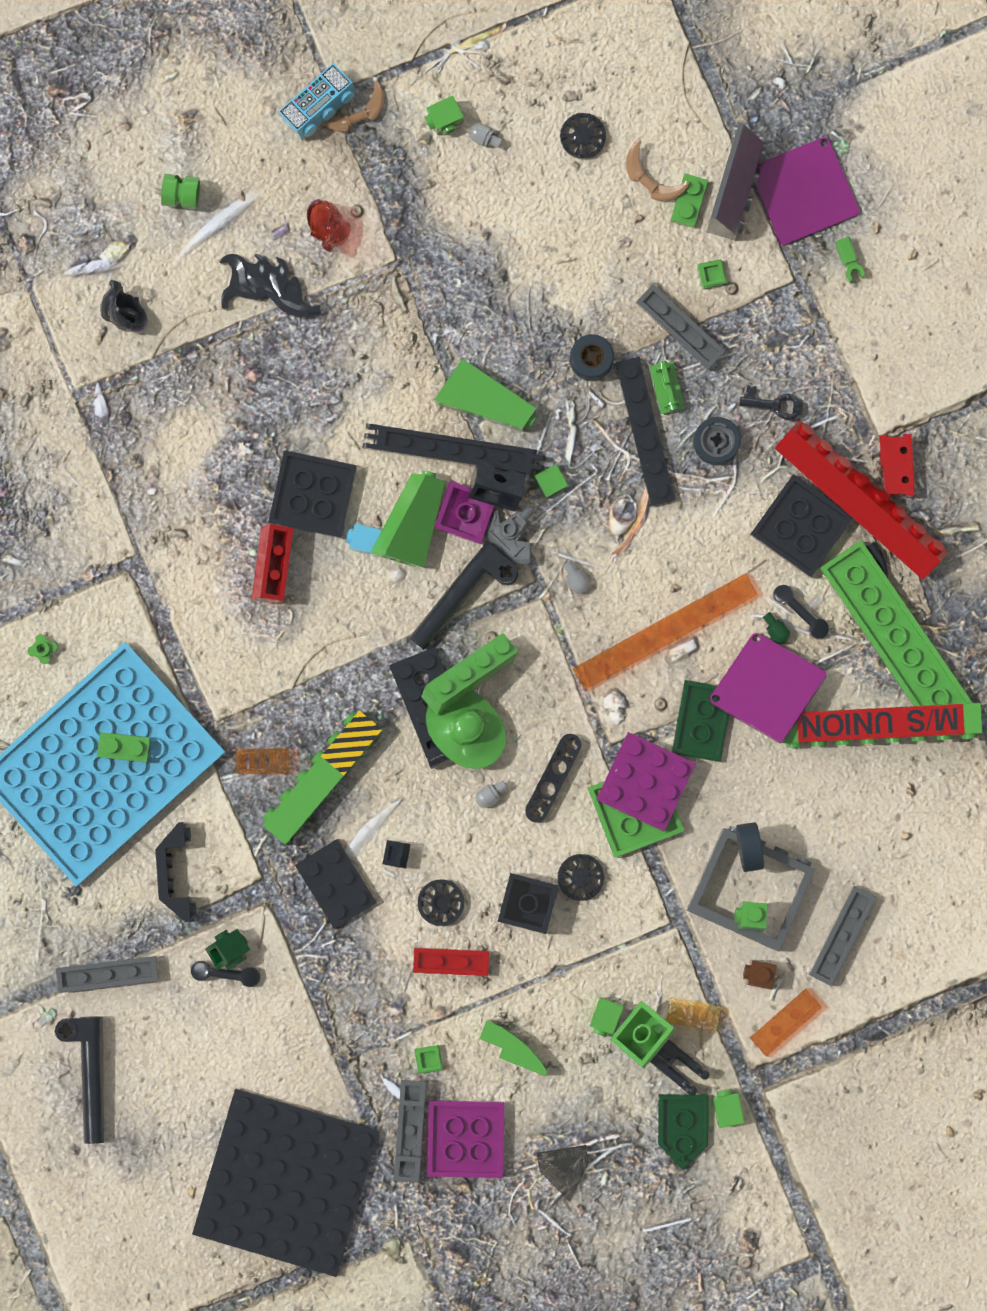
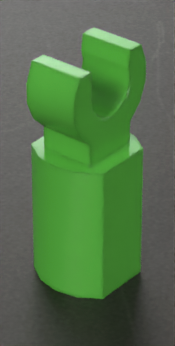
M846 237L836 241L835 246L842 265L846 266L847 269L845 272L846 280L848 282L852 281L851 271L854 270L859 273L860 278H863L865 272L862 266L857 264L858 257L851 238Z

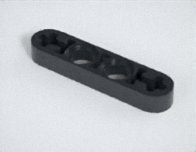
M566 734L560 739L525 809V815L531 822L538 823L543 821L555 801L582 746L581 740L575 734ZM573 738L575 739L574 744L577 746V749L570 750L568 756H571L572 760L569 762L565 757L558 756L557 752L560 750L564 753L566 745L563 744L564 740L569 741ZM556 760H562L566 764V771L562 774H555L552 770V763ZM545 782H550L555 787L554 794L548 797L544 796L540 791L541 785ZM538 795L541 799L550 801L548 806L543 803L540 809L543 815L542 817L537 816L535 819L531 817L532 812L529 809L531 806H537L539 800H534V798Z

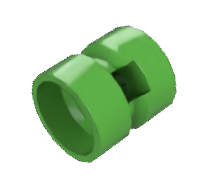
M164 174L161 205L176 207L178 204H181L182 208L197 209L200 194V177L185 176L184 179H180L179 175Z

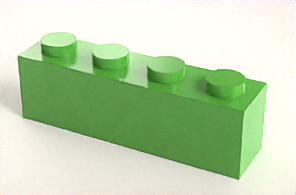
M502 633L428 683L421 697L433 712L438 715L513 664L519 651L507 636Z

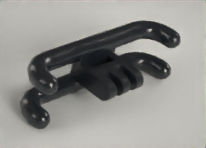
M668 1039L650 1063L689 1095L693 1096L697 1093V1088L673 1069L671 1065L678 1059L703 1080H707L710 1077V1073Z

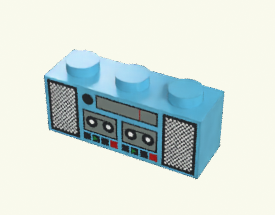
M332 63L278 112L286 125L303 140L313 135L321 123L331 119L338 108L343 104L349 103L357 91L352 81Z

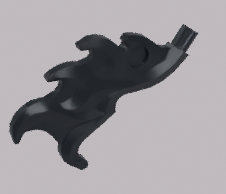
M237 254L225 255L220 260V264L228 263L232 269L230 284L221 296L223 310L228 309V301L232 297H241L255 301L269 298L282 312L289 316L309 319V316L321 315L320 305L308 306L303 302L299 280L296 276L292 277L291 280L288 279L289 269L283 259L276 257V261L279 263L277 267L272 266L265 257L259 254L254 255L258 260L255 264L247 262L242 256Z

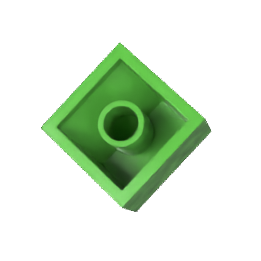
M641 1000L610 1040L645 1069L676 1029Z

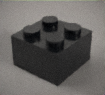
M510 873L497 922L547 934L559 885Z

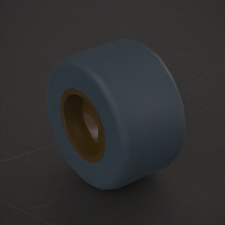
M588 334L580 337L574 342L570 351L572 370L578 377L587 381L602 379L610 372L614 363L612 345L606 338L600 335Z

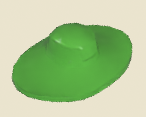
M475 691L470 692L438 715L428 705L426 713L428 733L439 750L452 762L465 768L478 769L493 764L501 756L506 745V732L503 722L494 708Z

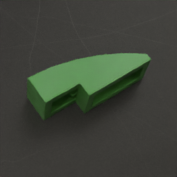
M486 1020L479 1039L501 1047L502 1050L499 1058L543 1076L547 1075V1069L528 1045L504 1027Z

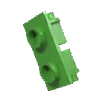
M662 361L657 363V365L649 366L660 413L665 414L685 409L674 361Z

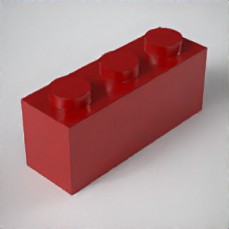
M274 524L261 527L251 600L272 604L284 602L294 528Z

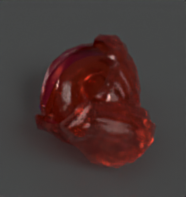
M316 199L309 204L307 221L311 230L310 236L322 241L323 249L328 252H332L333 248L342 246L348 240L351 232L350 223L343 220L338 208L327 200Z

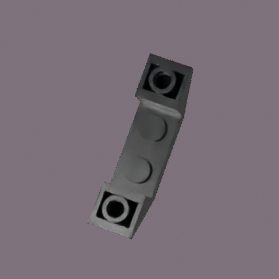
M178 822L155 849L159 900L184 922H193L192 917L197 916L196 902H191V897L171 898V893H175L174 878L169 877V868H173L172 853H168V849L187 847V842H191L190 827H186V822Z

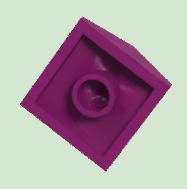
M450 481L434 528L452 536L481 544L494 505L468 498L469 487Z

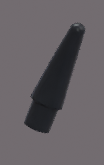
M872 541L866 548L889 580L884 554L881 548L879 549L875 542Z

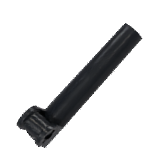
M486 541L410 635L409 639L424 650L488 574L500 584L509 586L514 584L518 578L516 566L503 556L496 547ZM511 568L512 576L510 578L508 576L502 578L501 570Z
M103 1016L62 1019L55 1026V1036L62 1042L81 1043L84 1144L104 1143ZM64 1023H68L69 1028H73V1032H70L68 1037H64V1033L59 1031V1028L64 1027Z

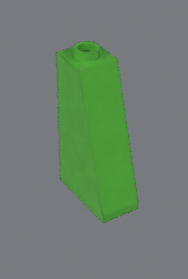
M464 359L460 361L435 398V403L439 406L523 432L525 427L530 429L537 419V416L534 415L536 413L534 406Z
M423 470L422 474L412 473L378 536L371 554L408 566L424 568L445 481L436 478L437 474Z

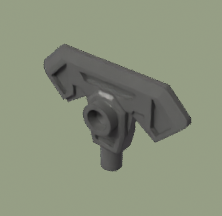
M529 506L520 514L516 512L502 523H500L499 511H492L484 536L514 565L531 563V543L518 541L529 525L527 520L535 513Z

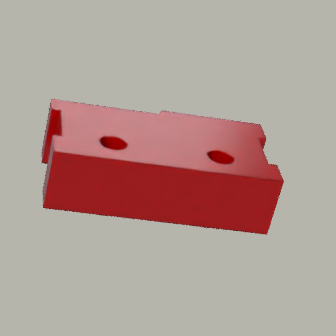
M903 434V437L879 435L880 462L884 474V492L889 499L891 496L906 495V498L915 497L912 434ZM906 449L907 453L902 454L900 451ZM902 479H908V483H903Z

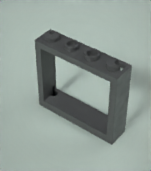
M729 826L728 830L722 828L686 911L779 952L815 872V869L810 867L812 862L799 856L797 860L788 857V851L777 846L772 850L765 847L766 842L761 840L763 855L804 872V875L776 939L757 931L737 930L738 923L734 922V920L699 905L727 838L737 842L735 827Z

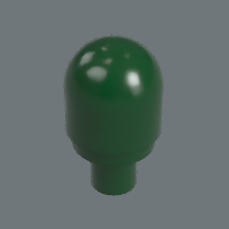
M771 612L765 614L762 618L768 625L766 630L771 639L777 644L788 642L791 632L784 621H781L780 618L776 620Z

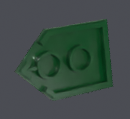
M658 1094V1145L684 1170L708 1146L709 1095Z

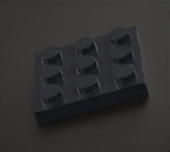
M284 450L268 523L342 539L357 465Z
M793 474L753 529L750 536L811 578L853 518L841 507Z

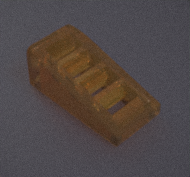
M288 748L236 749V774L289 773ZM266 753H269V768H266ZM276 753H278V768H276ZM245 754H249V769H246ZM256 754H259V769H256Z

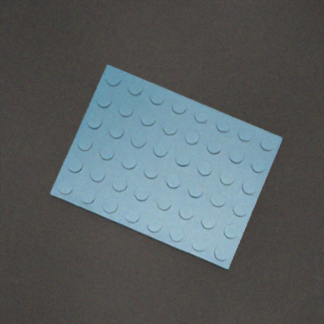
M124 642L0 754V803L72 883L78 887L226 752L134 650ZM100 732L150 737L148 763L97 757Z

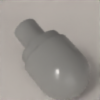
M474 124L469 129L470 139L481 146L488 147L490 144L499 148L503 139L494 135V131L483 124Z
M572 560L564 564L563 566L569 574L566 578L571 589L578 594L587 592L590 587V581L584 570L582 571L581 568L577 569Z
M502 780L495 786L492 783L486 785L477 792L476 803L482 808L493 806L502 798L500 794L508 789L507 784Z

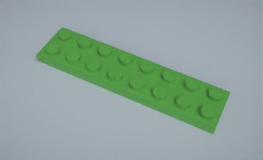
M862 540L819 568L913 706L972 703Z

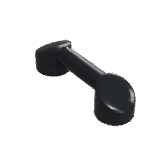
M779 585L774 589V601L779 605L787 604L809 625L808 631L812 638L823 639L827 636L829 632L828 623L824 619H816L793 597L794 592L790 586Z
M197 961L191 967V975L198 981H204L211 977L241 981L246 987H254L261 979L260 972L254 967L245 968L243 971L217 970V968L210 967L205 961Z

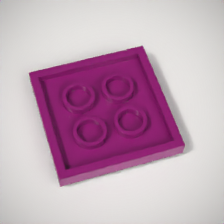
M627 732L596 800L664 832L696 763Z
M429 1100L427 1177L503 1178L504 1102Z

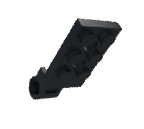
M433 647L389 665L431 769L451 762L435 745L428 733L426 726L427 707L424 706V699L421 697L425 686L445 672L437 650ZM424 673L429 677L428 682L423 686H419L414 682L416 675Z

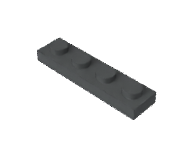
M654 284L636 301V304L707 370L725 353L724 349Z
M856 886L852 887L809 973L810 976L829 986L833 985L876 896Z
M156 956L56 968L58 993L159 981Z

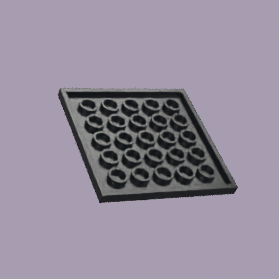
M235 1088L192 1235L337 1277L380 1130Z

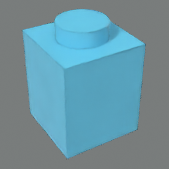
M355 524L354 529L349 528L346 543L350 544L349 549L352 551L373 555L371 554L372 548L382 530Z

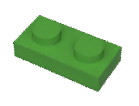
M684 173L682 183L688 181L689 185L677 197L670 222L694 229L708 180Z
M100 732L97 757L148 763L151 738Z

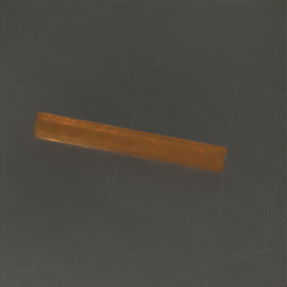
M745 573L572 668L585 691L758 594Z

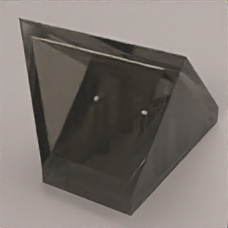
M586 1145L538 1152L539 1172L570 1202L589 1164Z

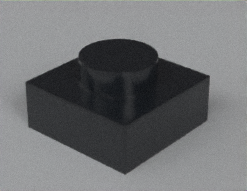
M387 840L382 864L406 869L411 844Z

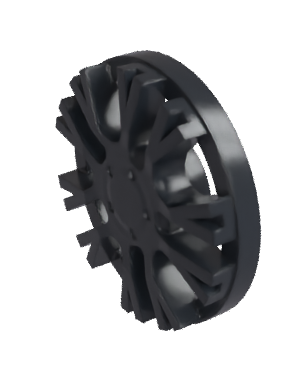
M590 113L574 114L562 125L560 131L561 145L574 158H592L604 147L606 141L605 127L600 119ZM580 118H588L587 123L582 125ZM575 120L578 127L576 128L571 121ZM593 120L596 123L590 129L588 125ZM567 126L574 130L571 134L564 133ZM600 127L602 134H594L593 130ZM570 137H573V139H574V140L567 141V142H565V140H564L565 138H570ZM593 137L602 140L601 143L593 141ZM573 143L578 145L575 153L568 148ZM589 144H593L597 148L592 153H590L587 147ZM581 146H585V155L580 154Z
M586 854L572 855L561 864L558 870V884L567 897L578 901L589 900L600 892L604 883V871L600 863L592 856ZM579 858H584L583 867H579ZM573 859L577 864L574 870L567 865ZM589 860L595 864L591 870L586 869V864ZM563 869L571 871V876L562 873ZM599 870V875L591 877L590 872ZM561 878H570L571 883L564 887ZM591 879H600L598 887L591 885ZM574 884L577 887L570 894L568 890ZM589 885L593 893L589 894L585 886ZM578 888L584 889V897L576 896Z
M444 879L434 880L426 884L420 891L417 902L418 910L428 923L435 926H447L454 923L461 916L464 909V896L460 888L453 882ZM441 883L442 893H437L436 884ZM446 884L454 888L450 894H445L444 892ZM430 886L435 891L434 896H429L425 892ZM455 893L459 894V897L450 900L449 896ZM422 897L431 898V903L422 902ZM460 902V909H453L451 903ZM430 905L432 910L425 915L422 907ZM448 909L456 915L454 918L446 912ZM436 911L438 912V914L433 921L430 919L432 913ZM445 913L448 921L439 922V915Z

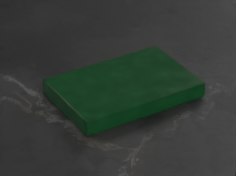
M684 680L672 753L721 762L729 714L711 704L710 696L716 689V685ZM719 697L713 698L714 702H718L720 700Z

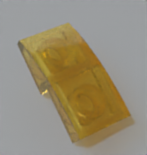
M670 998L666 1021L676 1025L718 1031L722 1007Z

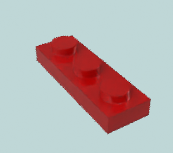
M414 948L413 973L488 976L489 951Z

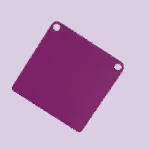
M826 137L819 138L763 161L762 165L757 164L760 173L756 188L777 238L783 246L859 214V208L833 147ZM822 140L827 141L828 145L823 147L821 146L820 142Z
M754 633L710 696V701L712 705L781 744L826 679L827 674L824 670L763 635ZM759 637L760 641L754 642L753 638ZM719 697L720 700L718 702H714L713 698Z

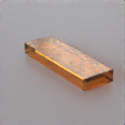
M805 988L749 1038L767 1057L817 1013L822 1006Z

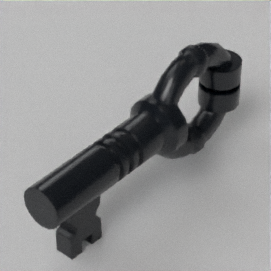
M747 385L746 392L748 394L746 397L740 396L739 406L772 410L778 417L786 421L797 418L803 412V402L790 393L780 395L774 400H762L755 398L756 386H753V389H751L750 385ZM783 400L794 402L792 414L781 412V402Z

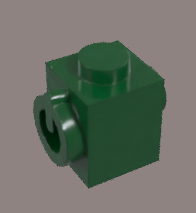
M238 928L230 933L227 929L214 937L216 941L205 948L217 970L224 966L227 970L232 969L247 959L245 953L250 950L245 936L239 932Z

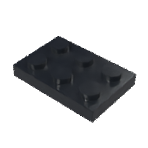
M338 839L295 865L334 929L377 903Z

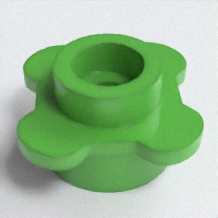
M39 634L35 637L36 641L33 646L28 648V654L37 657L40 663L47 664L53 652L57 651V644L49 642L44 635ZM41 647H44V648H45V650H44L43 652L40 651V648H41Z

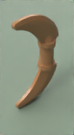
M377 81L374 82L372 98L361 111L344 117L334 115L331 119L325 120L323 124L334 131L348 132L352 125L363 120L374 121L380 114L384 102L380 84Z
M636 140L630 147L626 158V169L630 180H636L644 185L654 200L667 201L681 195L687 189L689 182L685 181L675 186L659 185L657 182L655 183L642 169L639 159L641 140Z

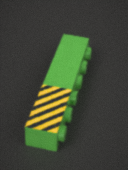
M360 710L357 714L352 712L344 721L346 727L341 733L336 731L328 740L330 746L326 751L320 750L311 760L314 765L310 770L304 769L295 779L298 784L293 790L288 788L279 798L282 803L276 810L272 807L263 817L265 820L263 826L285 845L291 841L383 732L378 725Z

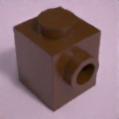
M750 960L749 965L745 964L743 979L746 980V985L773 990L777 965Z

